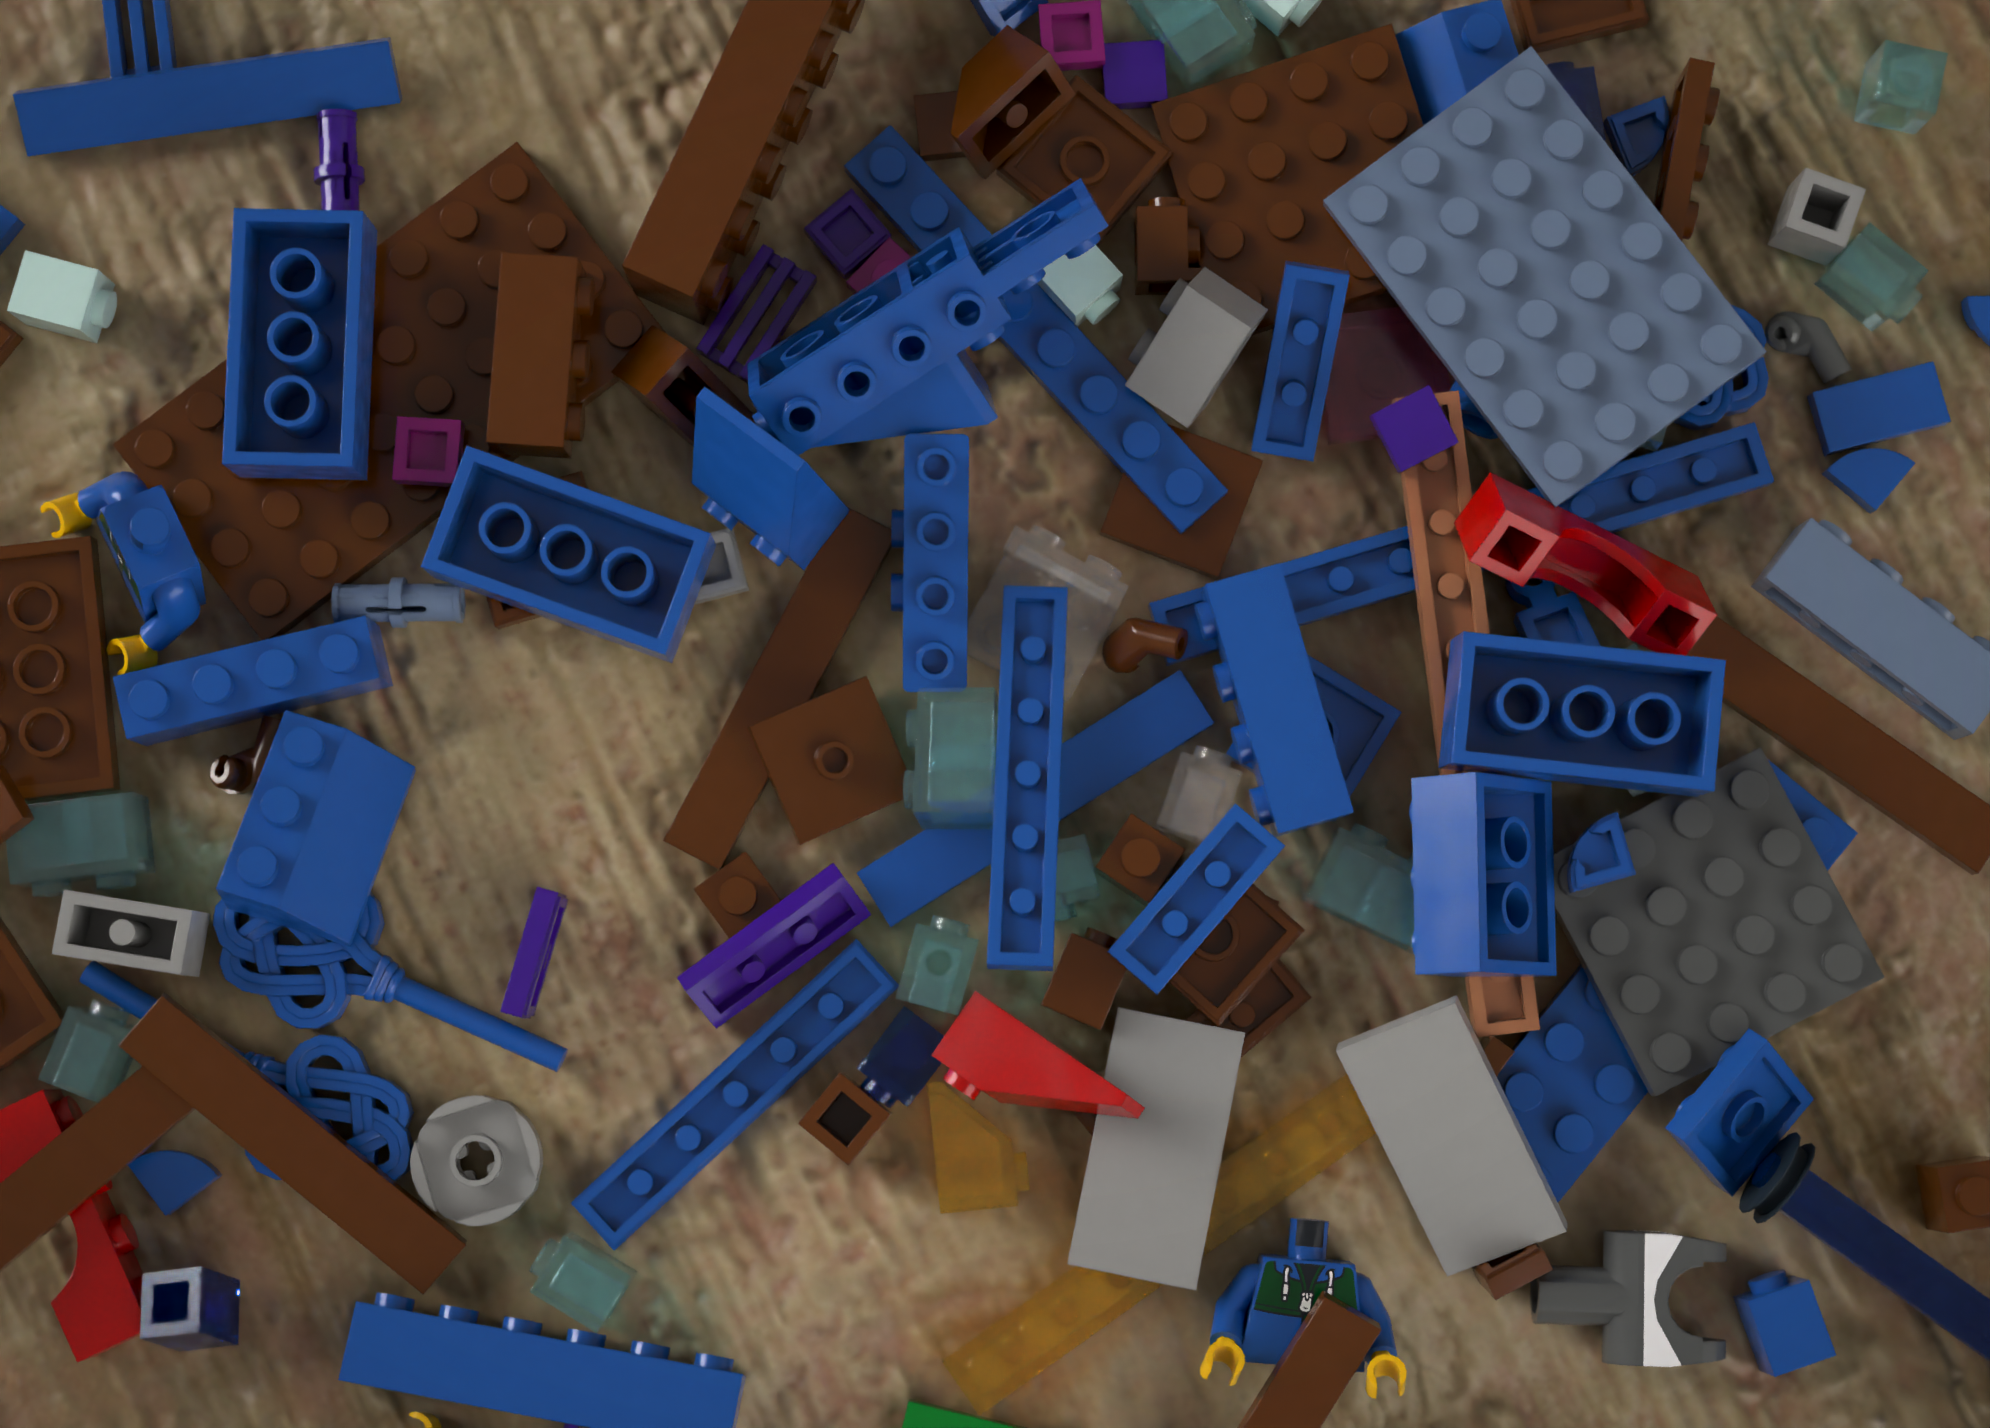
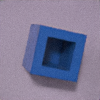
M1784 1269L1776 1270L1750 1279L1748 1281L1750 1291L1733 1296L1761 1372L1777 1377L1836 1356L1808 1279L1797 1276L1787 1277Z

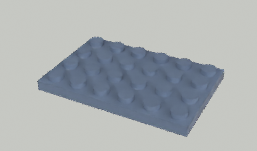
M1532 46L1323 200V206L1537 489L1554 507L1560 506L1759 360L1767 352Z

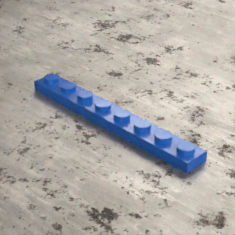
M891 125L844 165L845 173L918 252L959 226L973 247L992 235ZM1038 284L1019 294H1013L1011 290L1002 294L1011 320L1002 325L1005 330L998 339L1122 474L1124 472L1180 534H1183L1228 493L1229 490L1144 398L1125 386L1127 380Z

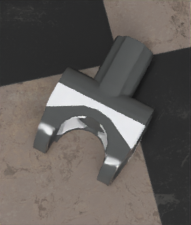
M1604 1230L1603 1267L1551 1265L1553 1270L1530 1282L1532 1321L1534 1324L1602 1326V1362L1607 1364L1674 1367L1726 1359V1340L1692 1335L1690 1332L1680 1328L1670 1313L1668 1299L1671 1286L1678 1276L1690 1268L1702 1267L1703 1262H1727V1244L1660 1231Z

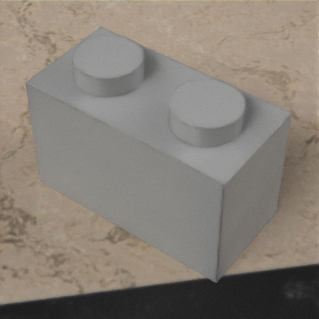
M1206 267L1190 283L1181 278L1175 283L1159 308L1168 317L1158 333L1149 328L1128 358L1130 362L1136 365V368L1125 386L1187 428L1205 409L1268 311L1267 308Z
M64 890L52 954L199 977L211 914Z

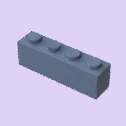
M1809 518L1795 527L1751 587L1953 740L1973 734L1990 712V641L1980 636H1974L1973 638L1968 636L1952 624L1955 617L1945 606L1928 597H1923L1920 600L1901 585L1904 579L1893 567L1879 559L1873 558L1869 561L1851 548L1852 539L1835 524L1826 520H1821L1818 523L1813 518Z

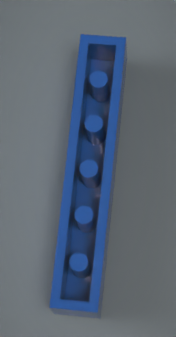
M377 1292L374 1304L356 1301L338 1379L355 1384L588 1428H736L746 1376L732 1372L734 1359L696 1352L694 1365L668 1360L670 1347L632 1340L630 1353L604 1348L606 1335L568 1328L566 1341L540 1336L542 1323L504 1316L502 1329L477 1324L479 1311L440 1304L438 1316L413 1312L415 1299Z

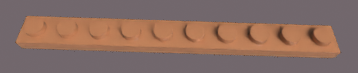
M1459 390L1434 393L1459 443L1401 472L1438 767L1450 641L1463 631L1490 634L1482 569L1480 566L1469 561L1454 524L1472 498ZM1404 397L1393 399L1392 404ZM1438 768L1439 775L1468 773L1467 771ZM1534 976L1465 977L1470 1022L1477 1038L1540 1030Z

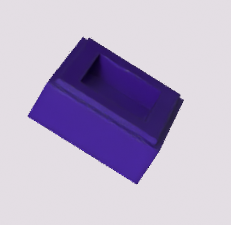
M1164 40L1104 43L1106 61L1102 68L1104 97L1119 109L1152 108L1151 104L1168 99Z
M852 188L804 227L807 237L845 280L858 270L889 237L892 239V234Z
M1430 385L1369 416L1398 474L1459 443Z

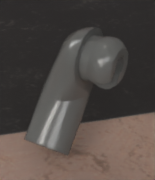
M1780 312L1769 320L1765 328V337L1768 344L1780 352L1809 357L1824 384L1852 370L1833 333L1823 319L1796 312Z

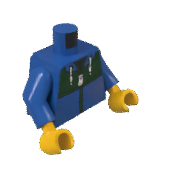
M122 471L79 491V493H72L43 503L40 508L41 513L54 510L60 519V530L51 533L54 538H61L87 529L91 525L92 519L96 518V523L144 622V625L140 628L139 635L115 638L109 641L106 649L108 655L122 653L124 655V666L117 674L121 675L156 666L158 660L157 651L164 650L198 619L201 610L200 606L206 604L199 561L163 486L157 485L148 489L138 475Z
M1290 1218L1288 1254L1259 1253L1257 1262L1241 1267L1216 1301L1210 1334L1211 1346H1209L1200 1366V1375L1207 1380L1213 1362L1220 1361L1230 1367L1232 1376L1229 1386H1233L1236 1384L1245 1362L1277 1365L1323 1290L1380 1323V1334L1356 1370V1372H1364L1365 1361L1369 1364L1365 1390L1369 1397L1376 1399V1378L1380 1376L1393 1378L1398 1385V1396H1402L1405 1391L1407 1370L1404 1363L1397 1357L1390 1316L1370 1278L1356 1272L1355 1264L1350 1261L1326 1259L1329 1221Z

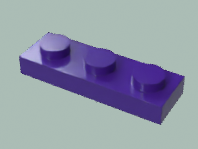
M833 862L688 968L677 979L686 993L717 1029L872 914Z

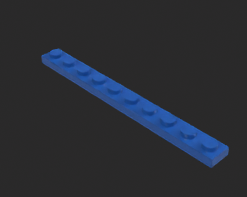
M1752 422L1619 462L1559 507L1613 533L1767 487L1775 481L1756 424ZM1537 487L1527 490L1545 499ZM1407 526L1281 563L1299 627L1416 592ZM1204 587L1157 600L1148 605L1152 621L1184 628L1188 632V643L1184 655L1179 660L1164 657L1166 666L1218 651L1215 639L1204 641L1195 613L1194 604L1204 602L1201 594Z

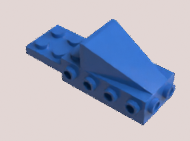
M1079 178L974 247L960 226L747 363L749 397L757 410V413L752 415L755 424L799 456L808 449L905 436L910 433L920 434L988 425L997 419L998 415L988 384L965 349L970 346L972 351L980 350L1003 334L1005 329L1002 325L1011 320V316L1002 294L1008 290H1011L1013 294H1019L1028 290L1045 276L1044 267L1064 254L1068 259L1076 258L1090 250L1100 241L1101 236L1099 232L1109 225L1082 179Z

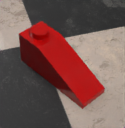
M976 991L931 1054V1056L949 1067L943 1080L974 1101L979 1093L983 1091L1000 1103L1138 1119L1145 1107Z

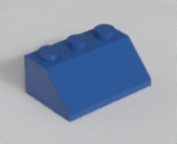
M1488 0L1444 11L1395 35L1423 125L1427 124L1518 56L1502 0Z
M285 710L216 887L227 909L351 946L415 775V766L347 728Z
M1482 772L1411 778L1412 801L1409 807V816L1412 824L1413 840L1411 885L1414 890L1412 948L1415 955V975L1449 977L1557 976L1552 782Z

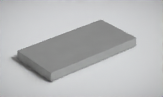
M1457 995L1338 1043L1336 1048L1337 1055L1447 1277L1567 1232L1568 1223Z
M1118 1007L1104 1079L1145 1107L1138 1119L1097 1114L1067 1262L1068 1265L1196 1291L1245 1032Z

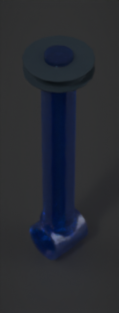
M1797 1132L1789 1134L1779 1141L1755 1169L1746 1184L1740 1198L1739 1209L1741 1212L1746 1213L1755 1209L1753 1218L1758 1224L1766 1222L1780 1211L1990 1362V1298L1811 1171L1810 1166L1816 1149L1812 1143H1807L1800 1147L1801 1136Z

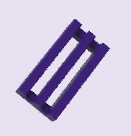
M763 244L696 347L697 352L748 384L747 363L778 344L817 283V276L807 270L803 271L793 261L785 256L784 258L775 254L773 249ZM771 267L776 270L724 352L718 350L717 346L767 268ZM789 278L797 283L746 364L743 365L736 361L787 279Z
M536 887L500 1012L529 1019L535 1015L568 903L566 895Z

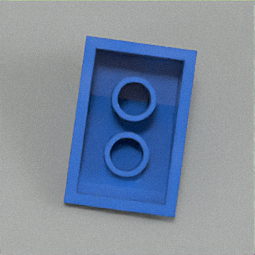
M704 386L696 397L692 484L708 498L701 508L731 531L740 522L756 534L749 544L780 567L784 560L788 558L802 570H805L849 513L850 509L804 459Z

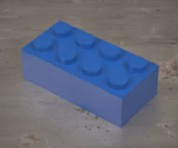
M234 208L222 464L238 477L367 480L377 229L364 211Z
M466 446L420 567L436 579L673 663L716 548V543L709 532Z
M1463 631L1450 641L1438 768L1687 796H1699L1714 792L1726 660Z

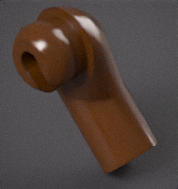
M1137 617L1129 618L1105 639L1102 650L1104 663L1110 670L1116 673H1131L1140 667L1138 663L1149 653L1179 660L1184 655L1187 647L1188 632L1186 629Z
M263 715L253 747L232 756L222 755L217 757L210 767V779L214 786L223 789L228 794H245L254 790L281 719Z

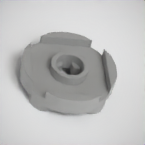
M486 1095L465 1096L451 1100L434 1110L425 1121L427 1123L422 1127L418 1139L414 1142L410 1155L412 1180L419 1196L435 1212L438 1211L445 1218L454 1220L456 1223L466 1226H484L504 1220L519 1211L538 1189L539 1177L543 1168L541 1140L531 1120L512 1102ZM474 1141L479 1142L482 1150H492L494 1154V1162L487 1165L488 1176L483 1179H478L474 1170L463 1171L460 1166V1159L469 1155L468 1144Z

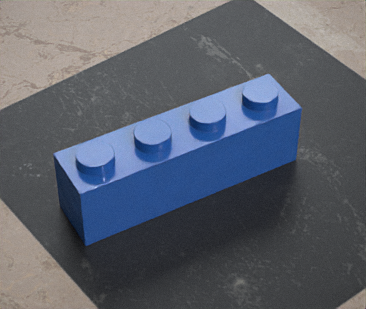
M1278 563L1205 584L1201 592L1204 602L1194 604L1195 613L1204 641L1215 639L1222 663L1213 665L1212 668L1220 698L1223 703L1233 700L1240 723L1238 726L1231 727L1230 730L1240 764L1251 762L1258 787L1249 789V797L1256 821L1262 826L1269 824L1272 835L1277 837L1341 819L1354 813L1281 564Z
M367 616L113 676L126 739L144 746L260 719L263 715L273 716L284 713L285 710L293 711L393 686L380 626Z

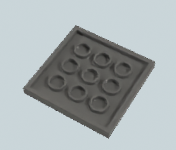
M1761 747L1716 769L1714 792L1699 796L1668 794L1620 819L1636 875L1569 893L1567 866L1575 843L1554 853L1555 916L1650 1096H1658L1716 1066L1724 1051L1730 1046L1735 1045L1748 1028L1767 1039L1884 978L1880 967Z

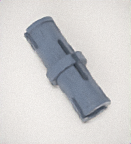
M392 577L389 584L334 583L331 605L334 623L367 616L374 622H390L392 628H406L408 622L455 621L456 623H463L466 599L465 589L450 583L408 584L405 577Z

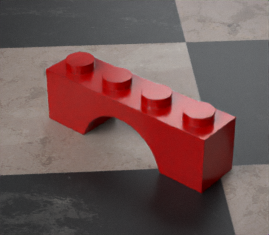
M1491 472L1454 522L1470 562L1521 587L1531 578L1545 579L1559 584L1597 607L1618 626L1628 639L1654 652L1686 656L1717 616L1697 575L1559 506L1554 507L1551 502Z
M42 1089L0 1109V1183L83 1116L73 1097L70 1095L64 1097L61 1089ZM112 1180L69 1215L77 1236L76 1263L65 1287L51 1302L77 1363L102 1354L166 1323L160 1311L166 1305L161 1287L150 1272L143 1273L133 1251L139 1248V1241L134 1227L125 1214L120 1213L117 1215L107 1191L112 1189Z

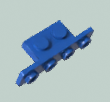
M910 433L904 438V510L892 509L891 546L892 548H904L903 573L891 574V611L903 612V689L906 692L962 693L967 689L969 438L965 434Z

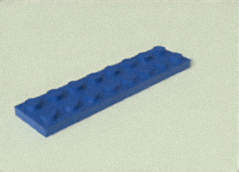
M1768 760L1828 871L1858 832ZM1581 964L1538 1015L1540 1030L1526 1031L1512 1047V1050L1515 1052L1497 1076L1557 1202L1562 1199L1648 1093L1643 1080Z

